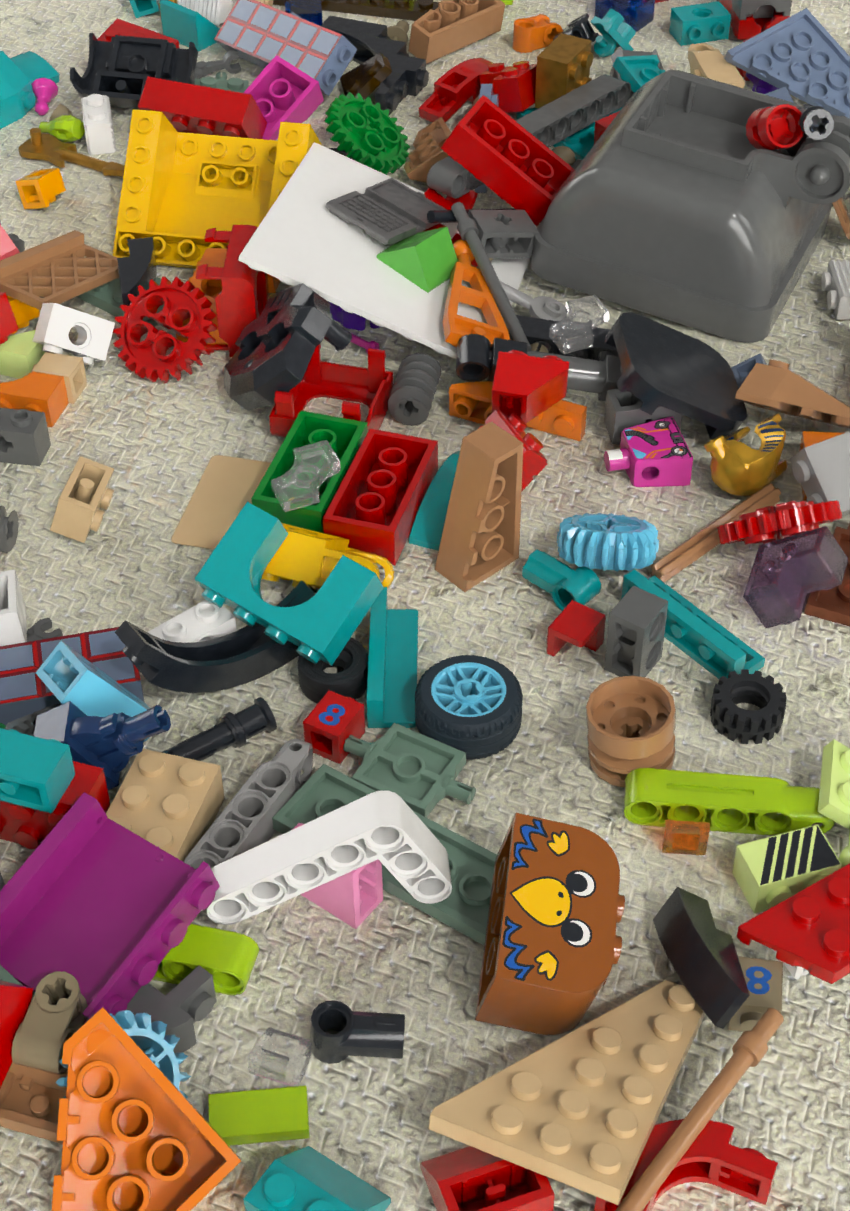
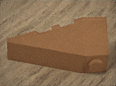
M442 117L418 131L413 143L415 150L411 151L408 155L411 161L404 165L409 179L427 183V176L431 167L436 162L449 156L441 149L451 134Z
M771 359L768 365L756 363L736 392L735 399L758 408L850 429V406L799 374L788 370L790 365L788 363Z

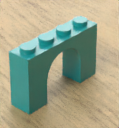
M247 502L194 578L204 590L201 595L219 608L224 603L235 609L233 615L249 626H253L257 622L266 627L264 633L276 642L284 645L288 640L298 646L296 651L310 662L317 664L320 659L332 666L384 588L376 573L342 555L322 587L308 601L292 607H278L266 603L261 596V578L265 568L288 536V532L278 518Z

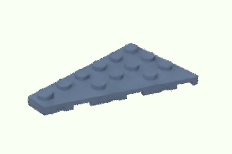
M807 8L727 51L724 59L728 63L779 89L786 86L790 95L813 106H820L832 116H845L850 119V56Z

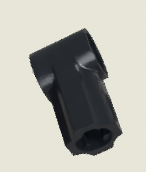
M335 1000L325 1001L313 1010L311 1016V1052L315 1058L328 1064L339 1063L348 1056L402 1059L405 1014L352 1011L343 1002ZM334 1030L338 1031L339 1033L329 1034L326 1033V1031Z

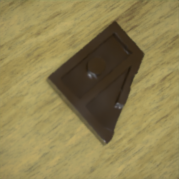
M380 52L342 75L340 82L344 95L346 96L351 92L355 97L360 93L363 100H365L392 73L388 58Z

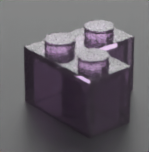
M827 526L759 545L743 597L765 628L790 624L800 620L808 593L832 589L842 584L848 557Z

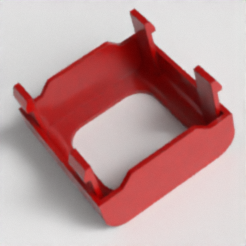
M233 225L231 231H216V228L206 230L205 242L229 243L226 247L227 253L224 267H208V264L198 266L196 272V279H216L222 281V291L215 297L219 337L228 345L206 344L205 347L211 353H214L215 350H228L229 357H233L240 348L235 343L242 330L262 314L268 301L267 273L253 270L247 264L238 261L241 252L258 227Z
M319 344L314 350L302 381L289 392H275V406L269 415L271 435L286 437L299 412L304 411L310 400L318 397L346 400L342 403V414L345 419L361 421L360 403L369 407V414L365 422H367L368 431L370 428L379 430L388 411V400L393 388V372L385 371V350L368 348V368L321 361V344Z

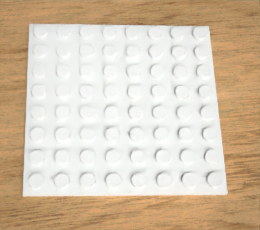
M314 142L241 252L238 261L247 264L253 270L262 271L274 276L284 284L296 286L304 283L326 301L340 306L346 312L360 315L371 320L377 326L391 329L408 340L417 341L432 348L439 354L457 359V347L445 342L442 324L450 279L427 293L376 258L380 252L392 245H384L366 234L365 230L354 223L349 224L332 214L329 208L326 207V203L353 191L364 194L366 188L392 177ZM398 181L416 192H421L423 194L425 193L401 181ZM494 258L491 264L499 281L518 290L530 258ZM462 280V286L472 288L469 282ZM459 302L457 315L487 324L480 308Z

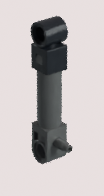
M478 334L465 335L457 342L456 374L460 379L468 382H479L486 378L487 381L493 382L499 351L508 352L510 350L522 351L528 356L541 358L552 355L561 358L563 361L570 362L567 389L598 393V401L606 402L607 390L619 389L616 382L623 374L618 356L606 355L604 361L527 350L528 343L500 338H494L491 346L489 339Z

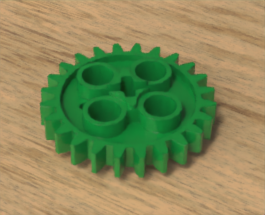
M351 92L346 96L342 93L338 98L334 99L325 112L327 117L324 122L329 124L326 131L334 134L330 140L340 144L337 150H344L346 157H352L355 161L379 172L381 171L385 175L389 172L394 174L397 169L399 170L406 162V158L409 155L407 150L410 148V145L405 143L408 136L401 134L404 128L395 124L397 118H390L388 116L389 110L383 111L380 109L379 102L375 105L372 104L370 97L363 100L360 93L355 97Z

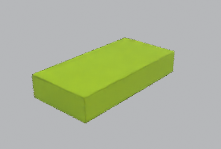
M306 1085L208 1094L209 1124L229 1146L310 1138Z

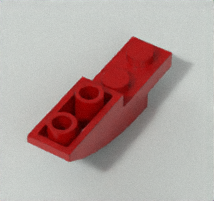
M473 58L451 68L434 83V93L419 107V117L430 122H434L442 117L446 122L467 100L473 102L479 96L481 89L479 74L488 70V66L495 63L484 58Z

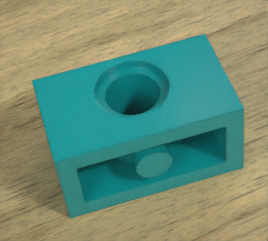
M720 1L671 8L669 33L680 46L729 39L731 14Z

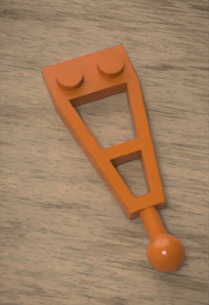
M462 239L453 243V247L458 261L451 271L442 321L445 342L457 347L459 339L469 334H478L489 339L491 346L494 338L510 340L506 324L480 269L471 266L474 256L467 241ZM462 280L469 282L472 288L462 286ZM459 302L480 308L487 324L457 315Z

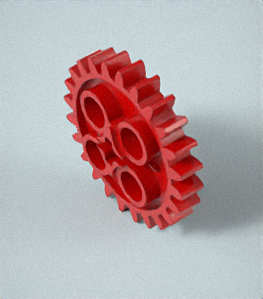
M164 276L161 279L160 285L151 279L148 290L139 285L138 291L140 295L135 297L132 294H128L127 296L131 304L129 306L120 305L125 314L114 319L121 325L120 328L113 330V334L120 338L113 343L120 350L118 357L126 362L125 366L132 372L135 371V374L142 379L146 376L151 382H156L159 377L164 383H168L170 374L179 381L181 380L182 370H185L190 375L193 374L191 364L196 363L202 366L203 363L199 356L201 354H211L205 347L206 344L216 343V339L209 334V332L218 329V326L211 321L217 317V314L210 308L212 302L207 297H204L205 294L198 287L195 288L190 281L187 280L183 283L178 277H175L171 283ZM164 305L163 309L159 313H156L157 309L160 306ZM144 317H148L168 330L172 329L179 336L187 338L188 341L184 343L166 331L158 330L152 324L142 320ZM190 318L189 323L186 326L182 327L183 322L186 319ZM148 333V335H147V337L145 338V340H143L142 342H140L141 337H142L144 334ZM174 346L173 351L166 356L167 350Z
M795 500L776 504V507L767 506L756 509L755 512L739 515L738 521L720 525L717 529L721 544L744 541L745 545L752 543H763L765 545L780 542L783 539L802 537L804 533L820 530L819 525L842 519V513L838 500L814 504V501L796 502Z

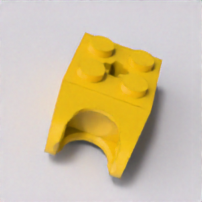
M282 523L288 532V536L265 568L261 578L279 582V579H292L293 587H296L303 580L314 589H320L342 555L376 573L378 578L380 572L375 563L380 564L385 570V578L382 585L388 588L394 579V569L389 560L382 556L349 548V539Z

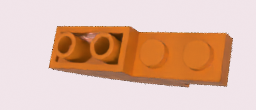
M482 381L452 384L449 387V415L485 425V420L492 414L493 382ZM560 400L526 424L528 428L581 441L585 434L587 406Z

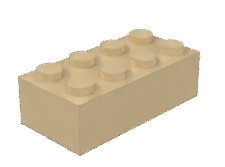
M143 749L142 752L137 754L106 815L109 819L184 862L188 854L213 824L225 799L221 767L217 764Z

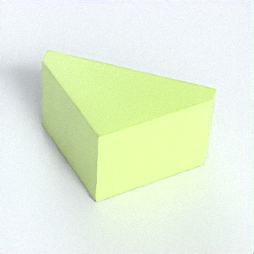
M36 330L8 336V340L0 344V375L20 379L31 373L33 366L39 362L45 353L42 350V344L33 342Z

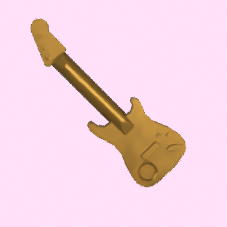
M40 128L30 129L31 138L19 146V154L23 158L49 161L60 168H64V161H68L103 172L104 176H124L125 165L112 161L106 162L77 153L75 144L61 142L50 134H41Z

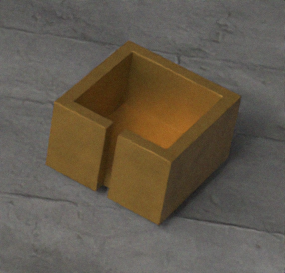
M561 33L537 56L535 108L539 109L592 81L589 78L590 67L594 57L593 52H591V40Z

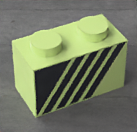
M817 824L737 845L732 874L755 914L770 909L839 870L842 864Z

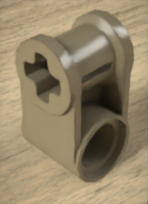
M56 971L41 979L36 987L24 1021L20 1024L15 1034L11 1056L13 1063L61 1075L68 1070L59 1062L63 1056V1043L84 1025L86 1018L82 1013L88 1007L86 999L80 993L79 983L73 975L67 972Z

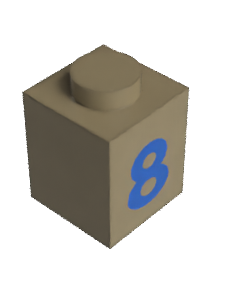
M738 956L750 996L728 1022V1030L751 1031L768 1008H774L781 1013L783 962Z

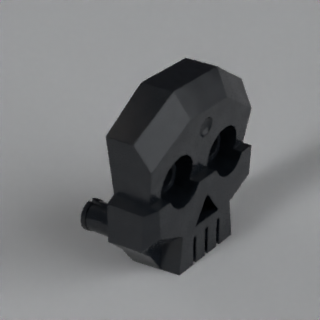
M304 283L270 294L262 314L244 327L235 343L240 348L225 365L224 388L229 397L247 411L273 405L275 403L276 391L289 392L302 381L314 350L322 342L323 338L333 345L337 351H340L350 343L352 334L332 319L330 303Z

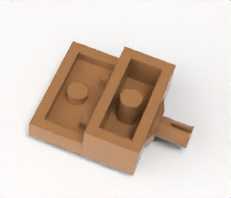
M12 1062L0 1088V1127L63 1144V1141H57L59 1098L66 1096L67 1087H59L55 1082L61 1077H67L68 1070L61 1075L17 1065Z

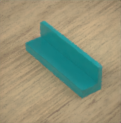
M384 587L372 604L370 612L367 679L368 728H390L393 723L406 728H415L418 610L388 609L387 587Z

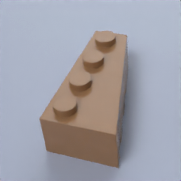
M489 422L462 439L435 565L437 572L464 592L519 558L523 443L493 422Z

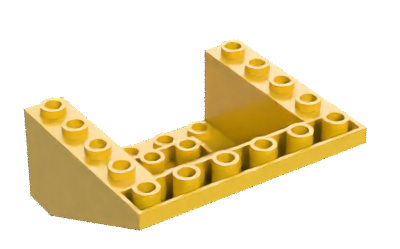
M133 109L112 256L117 258L130 257L128 239L153 237L156 265L196 269L197 262L201 260L207 248L227 249L226 247L229 243L205 242L206 230L216 228V231H231L233 225H253L259 227L313 143L322 145L311 124L280 122L278 141L177 132L163 112Z

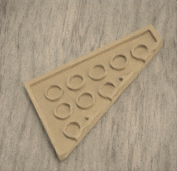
M665 980L434 1107L430 1114L428 1129L618 1205L705 1013L685 986Z

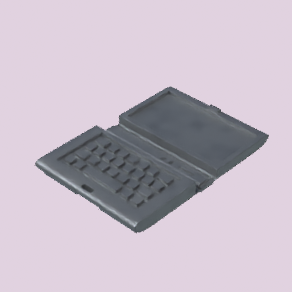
M393 178L366 188L364 194L353 191L326 203V207L329 208L332 214L349 224L354 223L365 230L366 234L386 246L439 224L427 221L428 211L447 210L426 198L423 193L416 192Z

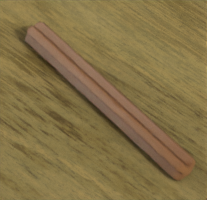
M767 484L761 490L755 492L651 565V577L655 575L663 582L672 578L720 544L717 527L738 521L739 515L755 512L756 509L767 506H774L780 501V489L775 488L773 484Z

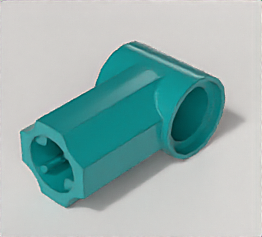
M538 549L529 555L526 564L522 568V577L550 593L554 603L561 611L572 600L585 605L601 592V582L593 570H590L588 567H578L574 570Z

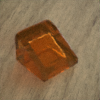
M665 820L662 825V852L706 855L710 823Z

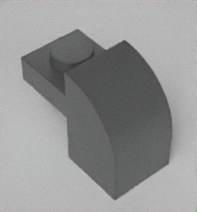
M199 965L166 996L148 983L138 990L128 1003L126 1010L133 1012L134 1016L136 1013L151 1015V1023L153 1021H162L167 1024L165 1036L175 1035L180 1038L173 1050L174 1053L185 1052L197 1043L193 1023L206 1018L217 1002L213 975Z

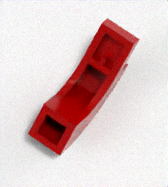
M684 1119L668 1121L654 1126L619 1204ZM710 1120L642 1211H652L657 1200L666 1191L677 1185L689 1182L712 1184L766 1205L778 1162L767 1159L757 1150L751 1148L741 1149L731 1145L734 1126ZM596 1197L594 1211H615L619 1204L616 1205Z

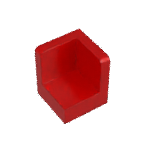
M572 600L548 627L547 654L554 657L567 642L577 647L584 646L596 652L604 643L606 615Z

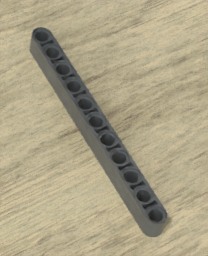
M604 74L516 120V122L549 148L623 107L630 97L631 85L629 82ZM450 156L436 162L429 170L427 176L429 188L455 199L484 184Z

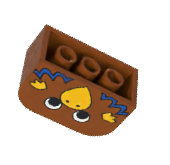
M515 813L495 859L475 1015L476 1021L536 1034L558 1035L573 1029L585 1016L599 990L604 986L613 964L616 965L618 963L622 949V937L616 935V923H620L625 907V896L619 895L620 867L618 859L609 844L596 833L579 826Z

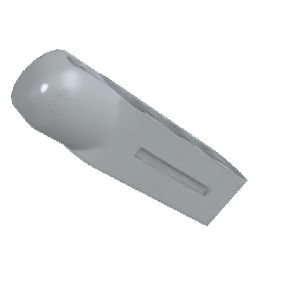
M290 739L280 748L271 761L261 764L188 854L184 863L197 869L204 861L209 864L210 868H213L228 859L269 841L276 832L273 829L272 817L311 777L313 766L312 744L301 739Z

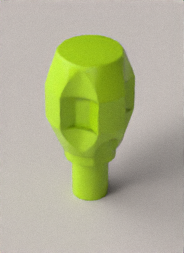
M62 115L50 122H41L39 125L42 133H49L62 142H74L81 139L85 133L84 123L72 115Z

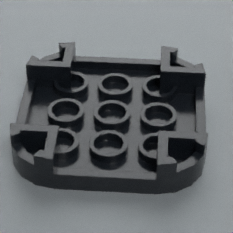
M627 312L619 316L606 335L605 344L617 348L623 369V374L616 382L620 392L628 391L633 393L643 403L640 410L649 415H652L660 405L704 423L711 440L722 435H730L740 427L747 418V409L744 402L735 399L739 387L730 365L720 353L696 338L642 315Z

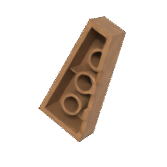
M442 0L439 2L437 9H430L412 24L408 51L417 58L426 59V64L499 32L501 31L505 3L501 0Z

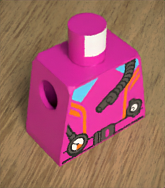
M667 417L625 428L621 432L620 449L605 451L604 463L608 472L625 469L631 484L635 487L690 485L693 456L674 418Z

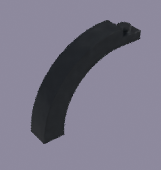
M301 580L276 606L292 607L300 605L311 599L318 591ZM126 620L115 631V634L125 644V647L122 649L123 653L131 660L147 681L163 689L176 692L203 693L233 688L263 677L299 656V653L296 651L298 646L288 640L284 645L276 642L264 633L266 627L257 622L253 626L247 625L238 631L219 638L191 643L171 642L160 639Z

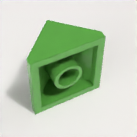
M448 227L416 233L380 252L376 257L427 293L450 279L451 271L458 261Z

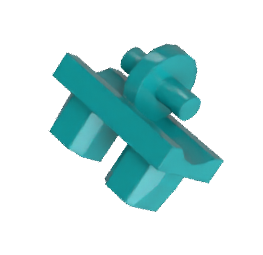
M611 8L603 19L594 16L591 20L593 26L602 34V36L596 37L594 51L600 57L612 55L615 48L620 46L622 50H634L629 42L636 34V31L630 25L623 22L624 18L620 13Z

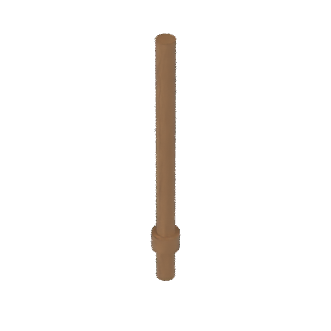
M768 1008L751 1031H744L732 1047L734 1054L615 1211H642L748 1068L757 1066L767 1053L768 1041L784 1021L779 1011L774 1008Z

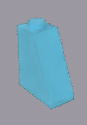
M62 641L59 642L36 672L38 677L62 704L71 701L87 716L106 717L113 713L119 714L123 712L133 717L150 709L146 703Z

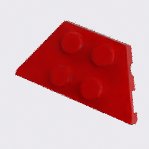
M850 863L738 926L737 938L739 941L749 946L751 941L754 940L777 951L776 959L791 966L802 967L811 975L830 984L850 974Z

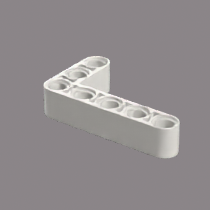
M376 791L211 868L220 887L216 891L214 900L207 908V915L215 923L232 925L377 859L414 899L426 904L438 903L448 898L452 892L448 853L440 841L399 795L391 791Z

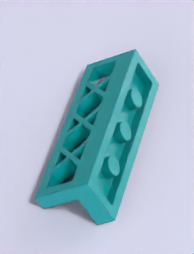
M634 569L623 576L621 599L633 586H636L667 600L668 609L664 637L718 679L722 676L728 678V673L732 671L741 674V669H748L749 674H753L755 670L758 671L764 667L765 658L655 575L647 579Z

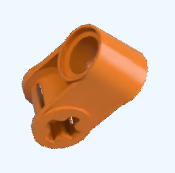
M544 14L519 18L514 21L512 48L517 52L529 53L548 47L553 42L555 35L563 29L559 24L551 23L549 17Z

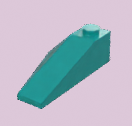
M0 51V129L24 117L35 106L36 98L33 93L31 80L3 51Z

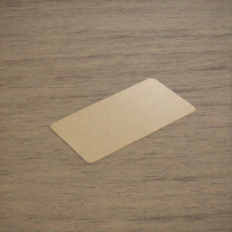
M223 455L212 456L174 531L171 541L175 544L215 549L247 502L252 504L251 498L271 462Z

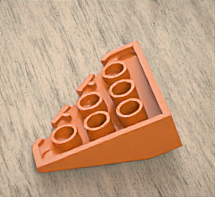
M103 1007L63 1043L62 1064H68L66 1098H59L57 1141H63L61 1175H54L52 1211H191L241 1162V1158Z

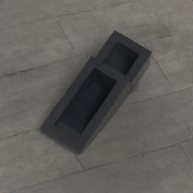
M153 237L128 239L130 257L117 258L123 305L129 306L131 304L127 296L128 294H132L135 297L140 295L138 291L139 285L148 290L150 280H156L157 269Z
M677 887L653 918V922L665 953L680 980L712 1023L724 1029L750 996L735 945L730 934L716 929L708 900Z

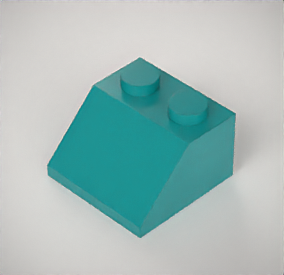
M310 1146L276 1158L243 1199L245 1211H385L391 1203V1197Z

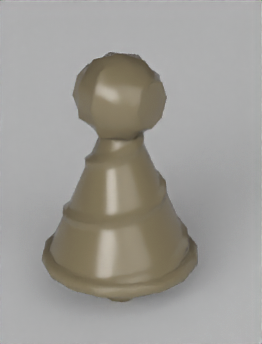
M400 20L396 25L388 27L387 35L390 39L406 42L407 45L408 22Z

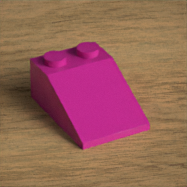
M278 55L270 61L243 92L252 94L267 121L262 138L264 140L278 139L280 122L303 123L324 101L319 82Z

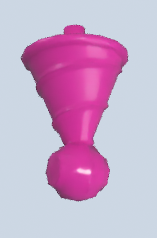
M38 78L32 82L33 93L38 101L34 106L35 112L41 116L48 113L49 107L47 103L58 94V86L48 78Z

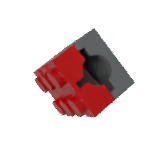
M717 0L731 14L730 25L737 40L740 39L742 41L748 40L750 37L756 36L789 18L792 0Z

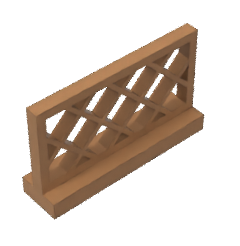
M76 230L0 261V292H6L7 296L41 310L43 303L61 304L119 278L117 257L84 244V233Z

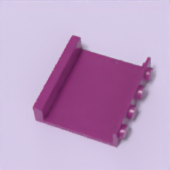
M84 792L0 891V965L19 983L26 987L34 988L33 992L36 991L37 985L46 975L56 971L67 972L78 981L80 993L88 1004V1007L82 1013L86 1018L84 1024L102 1007L108 1013H112L115 1016L118 1011L126 1010L128 1003L138 990L153 979L160 962L171 948L178 946L187 933V928L201 910L209 907L220 885L208 863L203 861L197 869L184 863L109 819L99 801Z

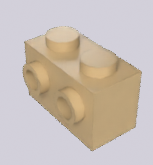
M80 456L58 500L50 531L83 543L86 542L91 530L97 532L105 511L100 509H108L114 494V490L108 488L114 468Z

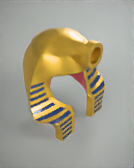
M779 413L766 418L756 425L754 432L761 438L759 450L752 449L746 444L739 442L740 439L750 432L748 426L734 431L725 438L722 435L704 444L706 451L710 452L712 456L710 465L711 478L719 488L732 495L751 496L786 471L787 460L779 462L786 437L785 429L777 424L782 420Z

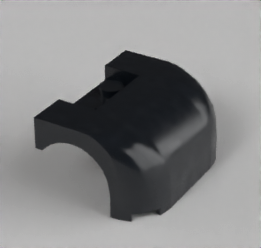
M89 33V59L86 71L81 77L74 67H70V81L81 98L91 94L106 95L109 97L110 107L139 110L138 104L147 77L193 84L198 51L194 42H189V49L176 48L174 43H169L168 40L115 35V37H112L111 42L98 41L94 33Z

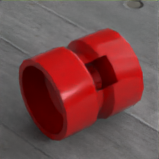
M790 104L759 108L751 114L746 124V136L749 143L756 149L764 150L794 146L800 141L804 133L799 124L802 113Z

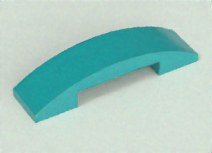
M460 451L451 454L434 476L413 523L409 544L439 551Z

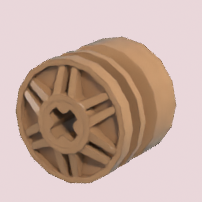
M633 675L615 677L600 684L590 694L586 705L588 756L590 766L597 776L613 786L625 788V778L634 769L655 768L671 770L675 759L674 731L676 728V709L673 696L663 685L652 679Z

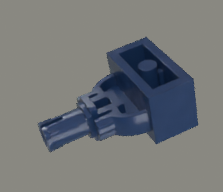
M69 701L37 715L34 736L43 739H54L67 744L70 747L73 761L103 768L107 789L110 790L119 786L120 771L126 767L130 757L143 751L144 740L168 731L171 721L166 710H162L160 705L153 706L133 717L123 712L99 717L87 716Z

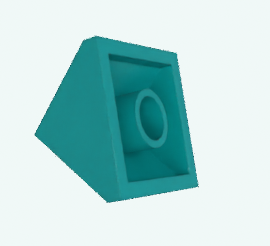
M160 0L163 35L177 39L180 44L189 47V42H194L198 52L217 43L214 38L220 28L198 12L169 0Z

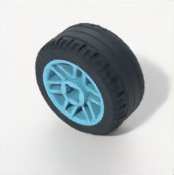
M460 655L435 663L434 666H431L421 676L415 691V721L418 732L465 752L467 760L486 758L499 753V751H503L504 748H507L513 742L521 727L523 695L519 681L507 667L487 657Z

